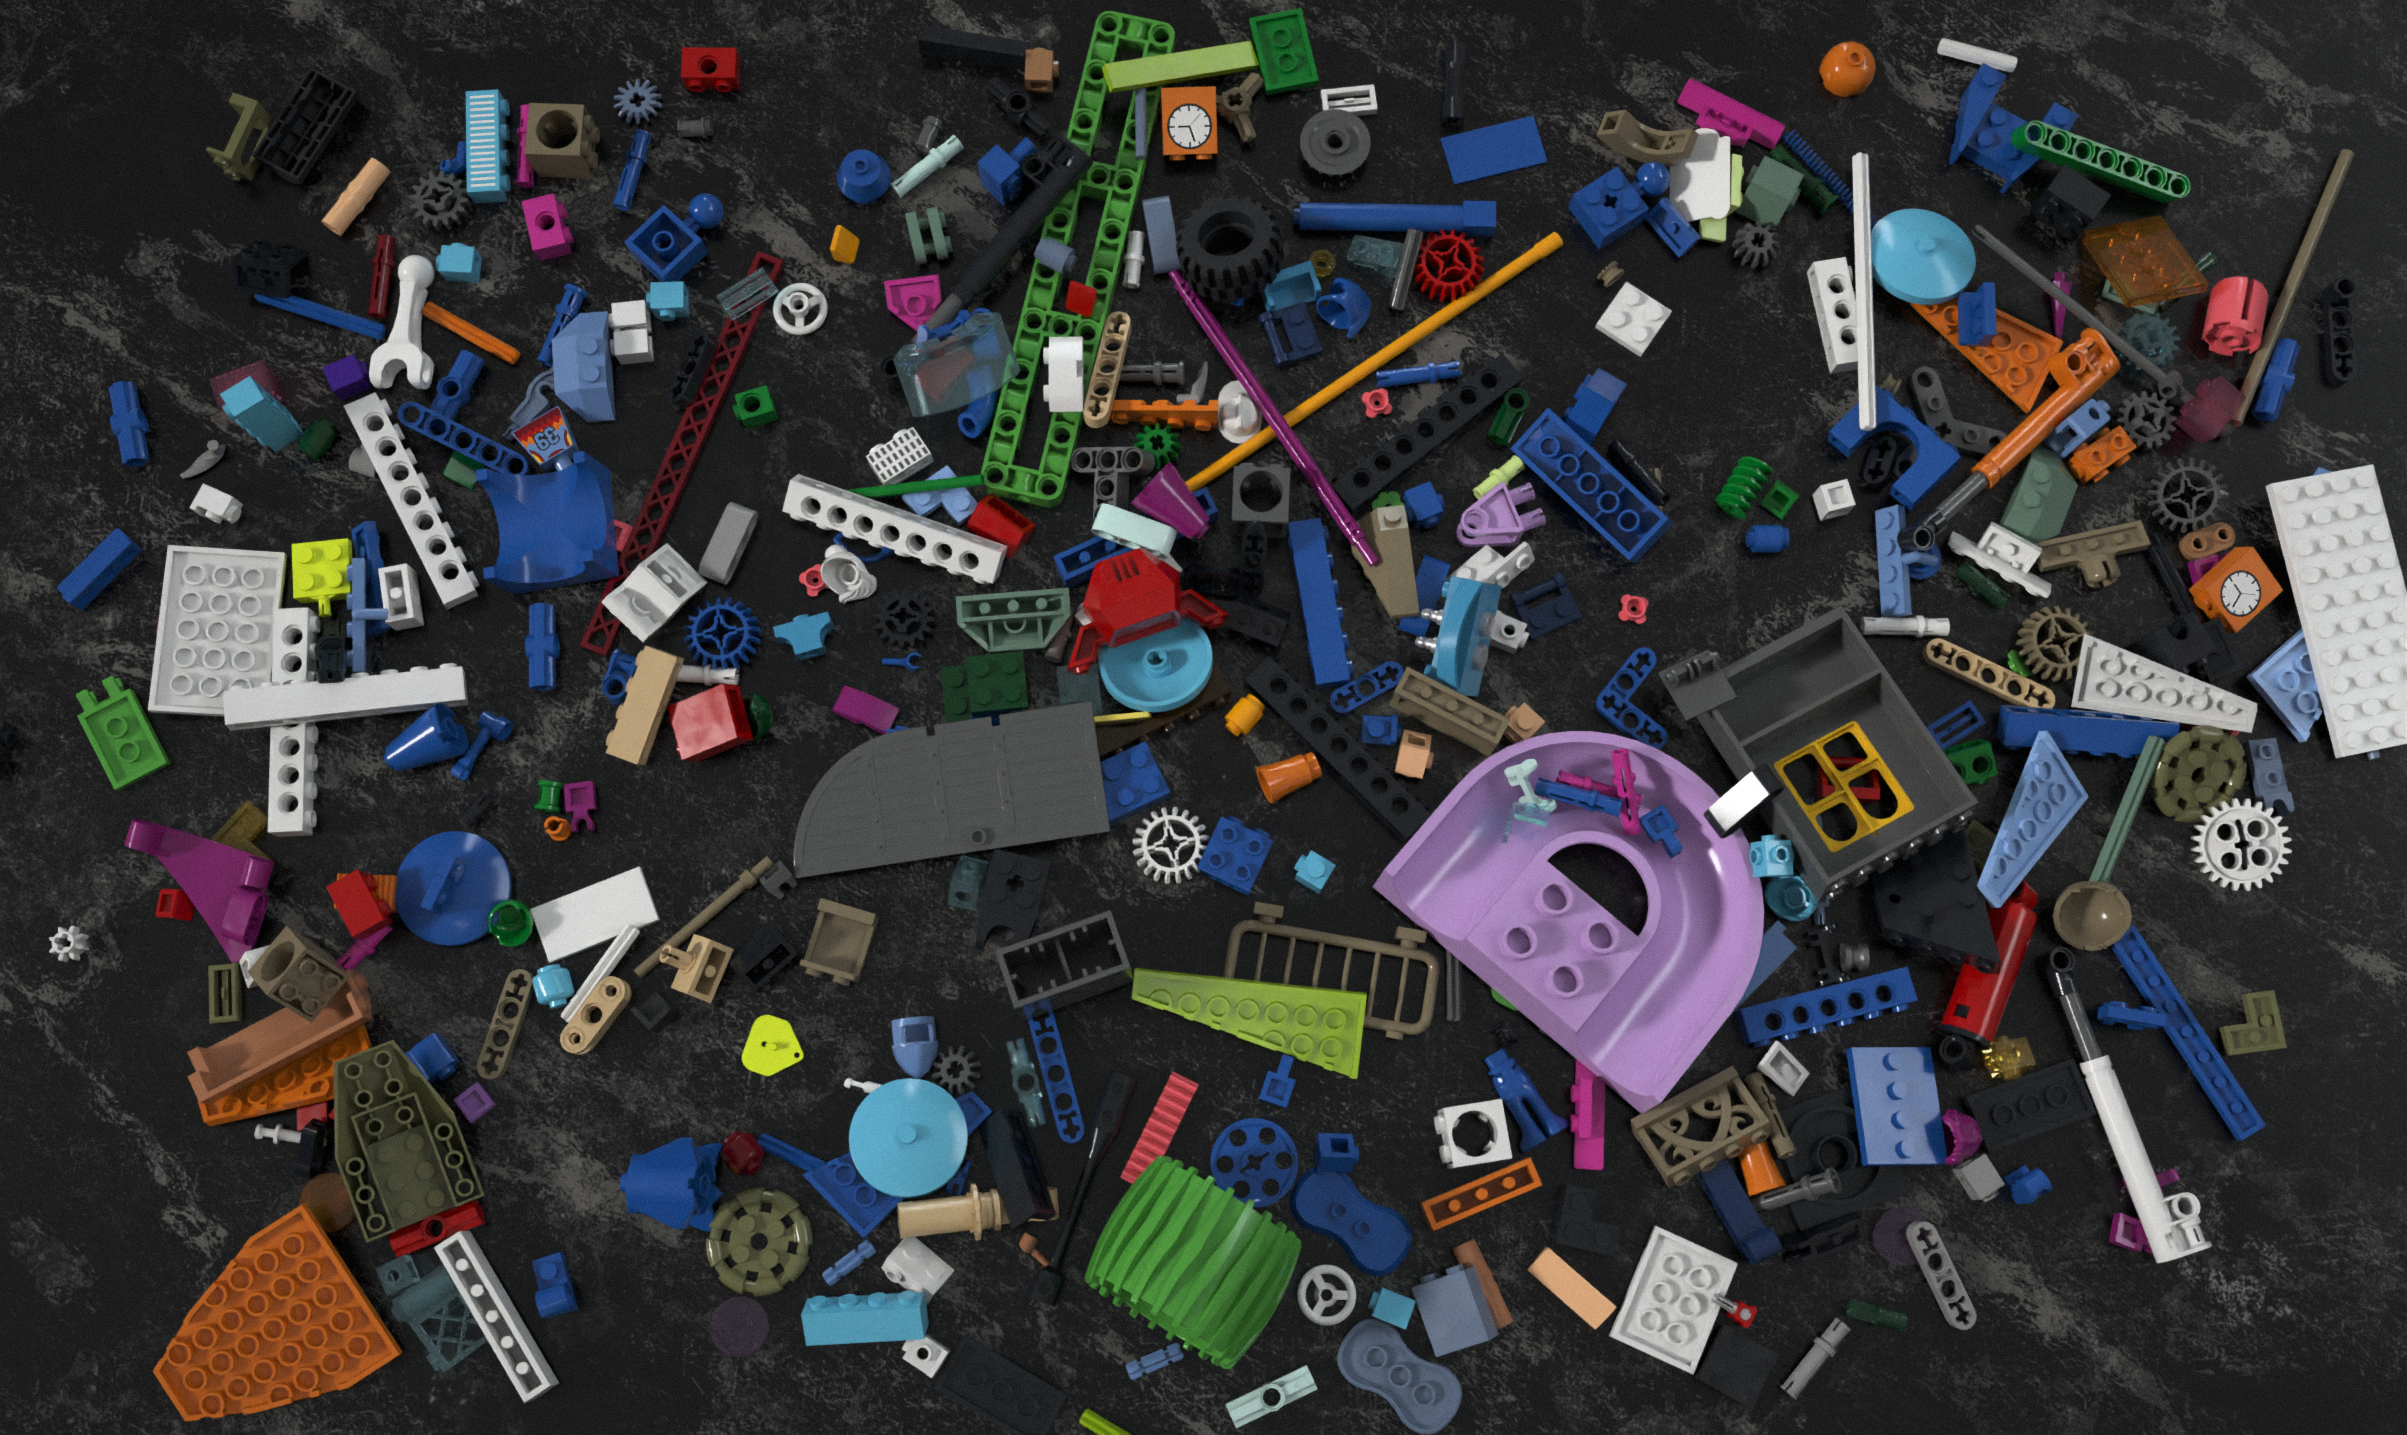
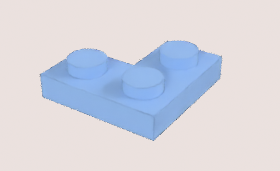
M947 465L926 480L956 477V475ZM965 487L903 495V501L914 514L926 517L940 506H943L958 526L971 518L978 504Z

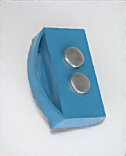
M1451 576L1450 581L1446 580L1442 587V597L1446 598L1444 609L1433 611L1427 608L1421 612L1422 618L1432 620L1440 626L1438 637L1432 639L1420 636L1415 640V645L1420 648L1425 647L1431 653H1434L1432 665L1428 664L1424 670L1425 676L1464 696H1478L1484 666L1488 658L1491 634L1495 627V616L1502 586Z

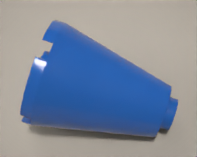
M437 703L431 706L385 748L384 760L391 769L401 772L461 756L469 749L466 731L462 723L459 725L455 724L452 717L456 716V714L447 705Z

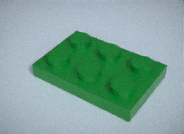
M1302 8L1249 18V25L1261 76L1264 80L1263 84L1266 95L1317 86L1319 84Z

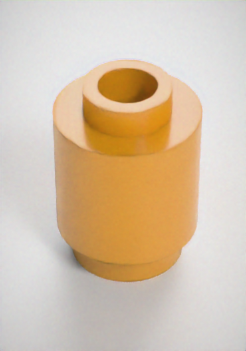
M1248 693L1245 698L1241 697L1224 717L1227 721L1226 728L1236 736H1239L1240 733L1246 736L1263 716L1262 712L1265 706L1256 697Z

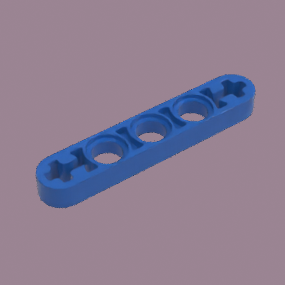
M1053 1011L1047 1012L1049 1013V1018L1045 1019L1047 1029L1053 1026L1054 1032H1045L1037 1037L1036 1031H1042L1040 1023L1038 1021L1034 1022L1033 1018L1028 1019L1058 1133L1062 1140L1074 1144L1081 1141L1084 1137L1085 1126ZM1047 1037L1054 1038L1057 1042V1048L1051 1054H1046L1041 1050V1042ZM1054 1065L1061 1066L1065 1071L1064 1078L1059 1082H1053L1048 1077V1071ZM1060 1094H1069L1072 1098V1106L1067 1110L1058 1109L1056 1098ZM1076 1111L1077 1117H1071L1074 1126L1080 1127V1131L1076 1132V1138L1071 1139L1070 1135H1064L1063 1130L1067 1129L1068 1125L1066 1119L1060 1122L1059 1115H1069Z

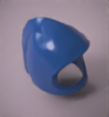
M1336 278L1331 285L1330 294L1320 297L1316 302V308L1320 316L1332 326L1338 329H1348L1347 337L1352 339L1369 318L1371 302L1366 292L1357 283L1349 279ZM1329 300L1327 306H1323L1321 301ZM1338 304H1341L1344 307L1345 311H1343Z

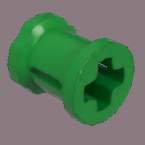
M538 780L540 793L538 803L534 805V809L560 813L561 808L558 806L560 791L564 789V784L555 781Z

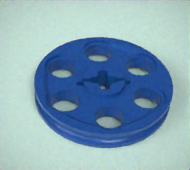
M1260 1118L1243 1119L1227 1127L1217 1138L1211 1152L1212 1177L1216 1178V1186L1225 1192L1229 1186L1233 1188L1237 1181H1245L1250 1187L1249 1194L1245 1198H1238L1234 1193L1232 1196L1244 1204L1247 1199H1251L1255 1202L1253 1207H1264L1280 1200L1292 1187L1298 1172V1154L1291 1137L1279 1125ZM1268 1127L1275 1132V1141L1270 1145H1265L1259 1140V1132L1263 1128ZM1236 1129H1240L1246 1134V1142L1240 1147L1232 1145L1229 1140L1231 1132ZM1281 1152L1288 1153L1292 1159L1291 1166L1285 1170L1279 1169L1275 1164V1157ZM1265 1153H1269L1259 1163L1261 1168L1258 1171L1251 1168L1242 1173L1239 1172L1249 1163V1155L1261 1157ZM1221 1156H1228L1233 1160V1169L1229 1173H1222L1217 1169V1160ZM1267 1179H1274L1279 1185L1278 1193L1274 1196H1267L1263 1193L1262 1185Z

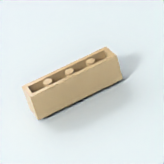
M645 646L644 650L638 653L635 665L638 667L634 677L632 676L628 680L625 689L628 694L625 702L620 704L616 712V719L618 721L615 729L609 732L606 739V746H608L607 754L637 765H646L684 658L650 646Z

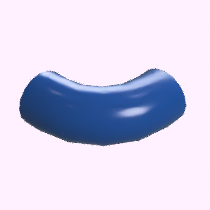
M991 365L977 367L965 375L971 391V401L966 411L958 417V425L960 430L970 438H975L985 431L993 421L998 407V386Z

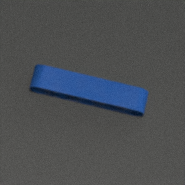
M406 402L399 408L398 418L405 426L502 474L529 475L531 472V463L526 457L416 402ZM417 408L420 411V417L416 422L410 423L407 419V413L410 409ZM438 421H444L446 431L442 435L436 436L433 432V425ZM470 434L472 437L471 445L468 448H461L458 442L460 436ZM488 447H496L498 450L497 458L493 461H487L484 457L485 450ZM515 459L522 460L524 468L519 474H513L510 471V464Z

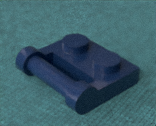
M1304 301L1276 311H1267L1258 316L1261 326L1265 327L1275 354L1274 362L1276 367H1284L1322 354L1321 344ZM1276 322H1282L1292 349L1290 353H1285L1275 326Z
M1560 572L1553 575L1552 579L1522 593L1517 591L1509 595L1519 620L1527 624L1525 631L1529 633L1528 638L1530 641L1577 621L1582 617L1567 587L1566 580ZM1555 589L1557 590L1558 597L1530 610H1526L1524 603Z

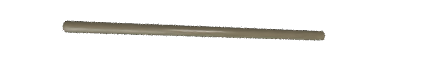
M2343 149L2340 151L2228 421H2233V425L2236 427L2241 426L2350 167L2354 157V152L2351 150Z

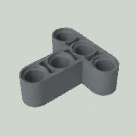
M1081 447L1072 453L1070 459L1074 470L1095 476L1094 521L1103 503L1128 511L1129 475L1149 474L1155 466L1153 454L1137 447ZM1140 455L1141 461L1136 467L1135 460ZM1090 456V463L1086 467L1085 461L1087 457ZM1115 456V463L1111 467L1110 460ZM1111 484H1114V491L1110 495L1109 487Z

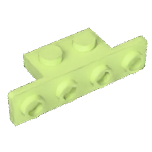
M1730 155V209L1728 214L1721 219L1713 217L1700 219L1699 235L1702 237L1701 239L1723 243L1726 240L1727 216L1738 209L1743 200L1741 180L1744 168L1742 167L1741 155Z

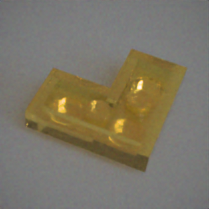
M246 800L210 839L272 860L252 842L267 826L268 816L249 800Z

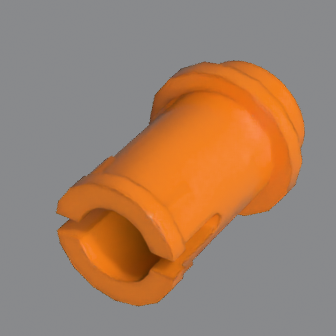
M552 816L544 822V828L547 829L545 831L556 841L566 840L571 834L570 823L565 819Z

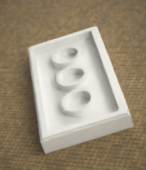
M636 867L530 909L549 963H554L615 939L628 923L640 929L660 921L641 867Z

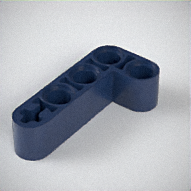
M1726 1158L1719 1161L1710 1171H1701L1696 1174L1740 1254L1749 1265H1757L1782 1251L1781 1243L1770 1227L1763 1225Z

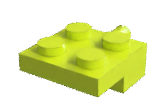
M346 538L292 544L293 598L301 604L318 602L319 617H331L330 601L347 599V593H352V582H347V565H352V541Z

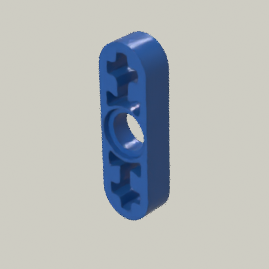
M1388 661L1336 689L1331 694L1329 700L1331 711L1339 716L1347 715L1395 689L1404 674L1402 666L1397 662ZM1386 669H1389L1391 672L1397 671L1396 681L1388 678L1381 684L1384 688L1380 689L1378 680L1386 675ZM1364 681L1371 682L1375 688L1374 693L1369 696L1362 695L1358 689L1359 684ZM1353 688L1355 697L1347 702V708H1343L1342 705L1336 706L1337 696H1341L1343 699L1347 698L1352 693L1349 689Z

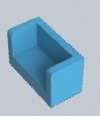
M1310 260L1281 270L1276 274V279L1270 285L1267 283L1266 289L1261 292L1267 311H1276L1303 301L1305 305L1315 302L1321 297L1322 289Z

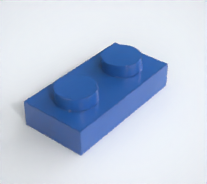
M1667 197L1662 198L1645 217L1648 223L1678 257L1684 256L1702 238Z

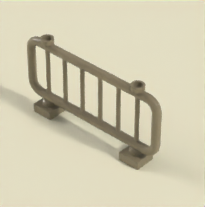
M1255 902L1253 915L1259 916L1258 920H1243L1237 923L1231 930L1222 975L1224 978H1234L1240 938L1246 931L1262 933L1254 981H1260L1267 934L1290 938L1283 984L1289 983L1296 939L1319 943L1311 987H1317L1324 944L1347 948L1340 990H1346L1353 949L1374 952L1375 959L1363 1027L1386 1031L1385 1037L1403 1040V1034L1418 1035L1424 1032L1431 1024L1440 967L1437 958L1431 952L1417 948L1418 944L1425 943L1427 931L1398 926L1395 932V940H1401V943L1396 945L1275 924L1276 919L1282 920L1284 906ZM1381 954L1404 958L1394 1021L1371 1017ZM1410 959L1423 961L1428 966L1421 1018L1414 1024L1400 1022Z

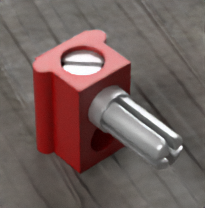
M1718 1293L1713 1295L1719 1300L1712 1298L1711 1301L1727 1310L1725 1316L1734 1320L1735 1325L1744 1328L1750 1327L1757 1313L1756 1306L1733 1299L1730 1301Z

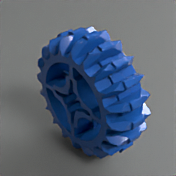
M716 598L714 606L709 601H705L707 608L702 610L700 607H696L695 610L699 615L697 617L690 615L688 619L693 625H687L684 628L690 634L684 637V641L690 644L686 648L687 652L694 654L692 659L696 663L701 662L703 668L708 664H712V669L716 670L722 666L723 670L733 664L735 668L740 670L738 662L743 660L748 664L750 660L746 655L748 653L756 655L757 653L752 645H759L761 643L760 639L755 637L761 633V629L755 626L759 622L756 616L750 617L753 613L749 607L743 609L744 604L741 601L734 605L732 598H727L723 605L721 598ZM725 615L738 618L742 621L744 627L729 626ZM714 619L713 626L704 630L705 626ZM724 629L727 632V634H724V639H722L721 642V640L718 637L722 635V631ZM742 640L740 645L731 652V646L735 642ZM708 642L709 645H717L720 655L706 652L703 649L702 643Z

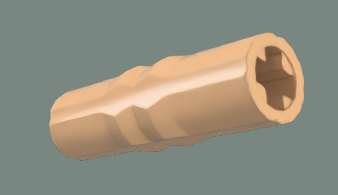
M370 158L356 178L349 183L347 189L341 193L338 201L323 218L322 223L337 235L342 236L356 216L364 210L365 205L372 200L374 193L391 173L389 169L376 159Z

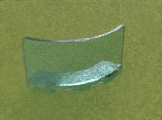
M999 312L975 314L966 323L951 331L953 337L940 342L937 337L925 342L904 345L899 350L893 361L914 417L935 415L975 402L1003 387L1019 374L1020 368Z

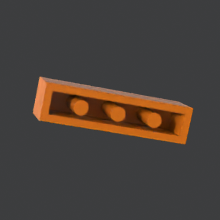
M1531 1157L1420 1202L1419 1206L1429 1230L1435 1231L1542 1186V1183Z

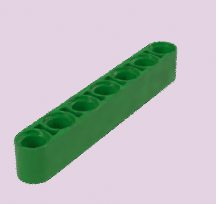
M2030 121L2014 129L2011 134L2012 145L2022 152L2060 166L2066 165L2076 172L2160 203L2175 201L2187 196L2190 192V181L2181 173L2041 121ZM2027 131L2031 136V140L2028 138ZM2051 140L2053 141V143H2054V145H2055V149L2053 148V146H2052V144H2051Z

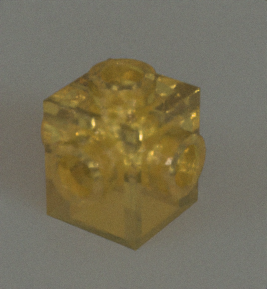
M2001 1036L1993 1040L1989 1051H1982L1984 1055L1983 1061L1989 1070L1991 1078L2004 1077L2006 1081L2016 1079L2036 1065L2026 1037L2009 1039L2008 1036Z

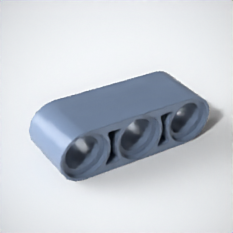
M1169 196L1143 199L1142 209L1154 275L1175 270L1181 271L1176 250V232Z

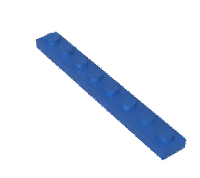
M2130 925L2129 930L2125 932L2121 939L2111 944L2110 947L2149 1007L2156 1008L2159 1014L2167 1015V1025L2163 1027L2236 1140H2244L2265 1127V1123L2135 925Z

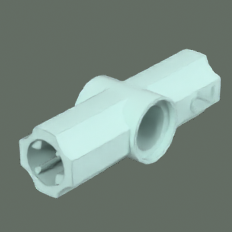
M1307 1365L1226 1403V1407L1235 1427L1239 1428L1265 1414L1279 1410L1282 1406L1317 1390V1387ZM1275 1388L1279 1391L1280 1399L1276 1404L1269 1405L1264 1402L1263 1394L1267 1389Z

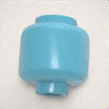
M553 964L538 969V974L532 979L538 1003L549 1005L550 1009L567 1005V999L575 993L569 970L561 968L560 964Z

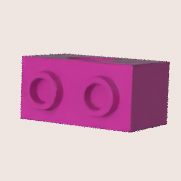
M554 193L522 201L532 250L539 261L572 254L569 243H573V236L569 226H565L564 219L568 218L564 203H559ZM548 224H554L551 229L544 230Z

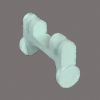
M1527 759L1521 764L1510 766L1504 770L1511 786L1521 785L1525 796L1520 797L1518 800L1524 815L1539 812L1547 814L1554 811L1557 807L1555 800L1541 799L1535 795L1528 778L1530 773L1538 767L1535 759Z

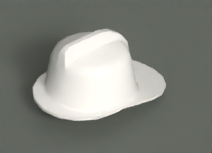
M1239 380L1228 383L1220 391L1218 398L1219 430L1224 438L1230 442L1241 444L1259 433L1262 424V413Z

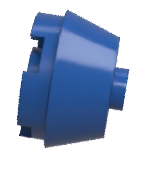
M864 149L850 152L842 161L837 172V183L842 193L860 204L875 202L877 198L888 190L891 181V172L886 161L879 155Z

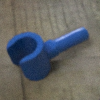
M914 652L910 653L907 658H882V664L906 666L909 671L916 672L921 666H912L909 660L913 658L921 659L922 656Z

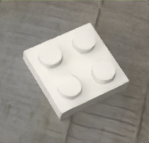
M1626 282L1597 322L1595 328L1641 357L1672 311Z

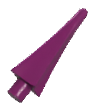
M2055 272L2053 283L2069 295L2072 281L2066 282V272ZM2049 295L2054 337L2062 340L2066 308Z

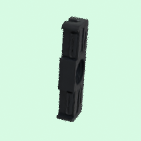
M344 617L336 618L335 621H331L330 618L322 619L320 623L323 637H319L317 649L320 670H316L318 683L343 682L345 680L348 649L347 619Z

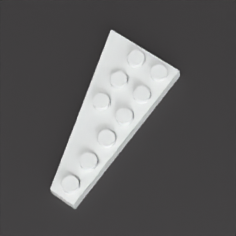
M2084 633L2071 707L2194 725H2209L2221 729L2252 733L2257 713V703Z

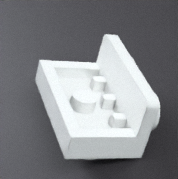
M916 1237L904 1238L887 1257L881 1267L892 1282L899 1283L907 1291L925 1292L926 1306L955 1271Z

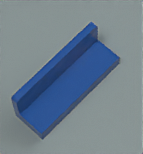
M116 528L58 585L57 589L63 594L62 597L69 604L82 611L142 549L122 530Z

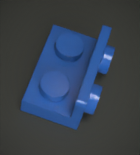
M1983 282L1976 292H1960L1958 294V340L1960 346L1986 347L1997 335L1995 282Z

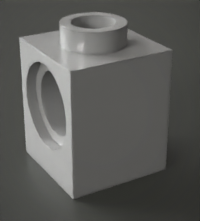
M1976 1154L1952 1169L1971 1200L1982 1199L1984 1202H1987L1999 1195L1997 1189L2005 1185L1986 1154Z

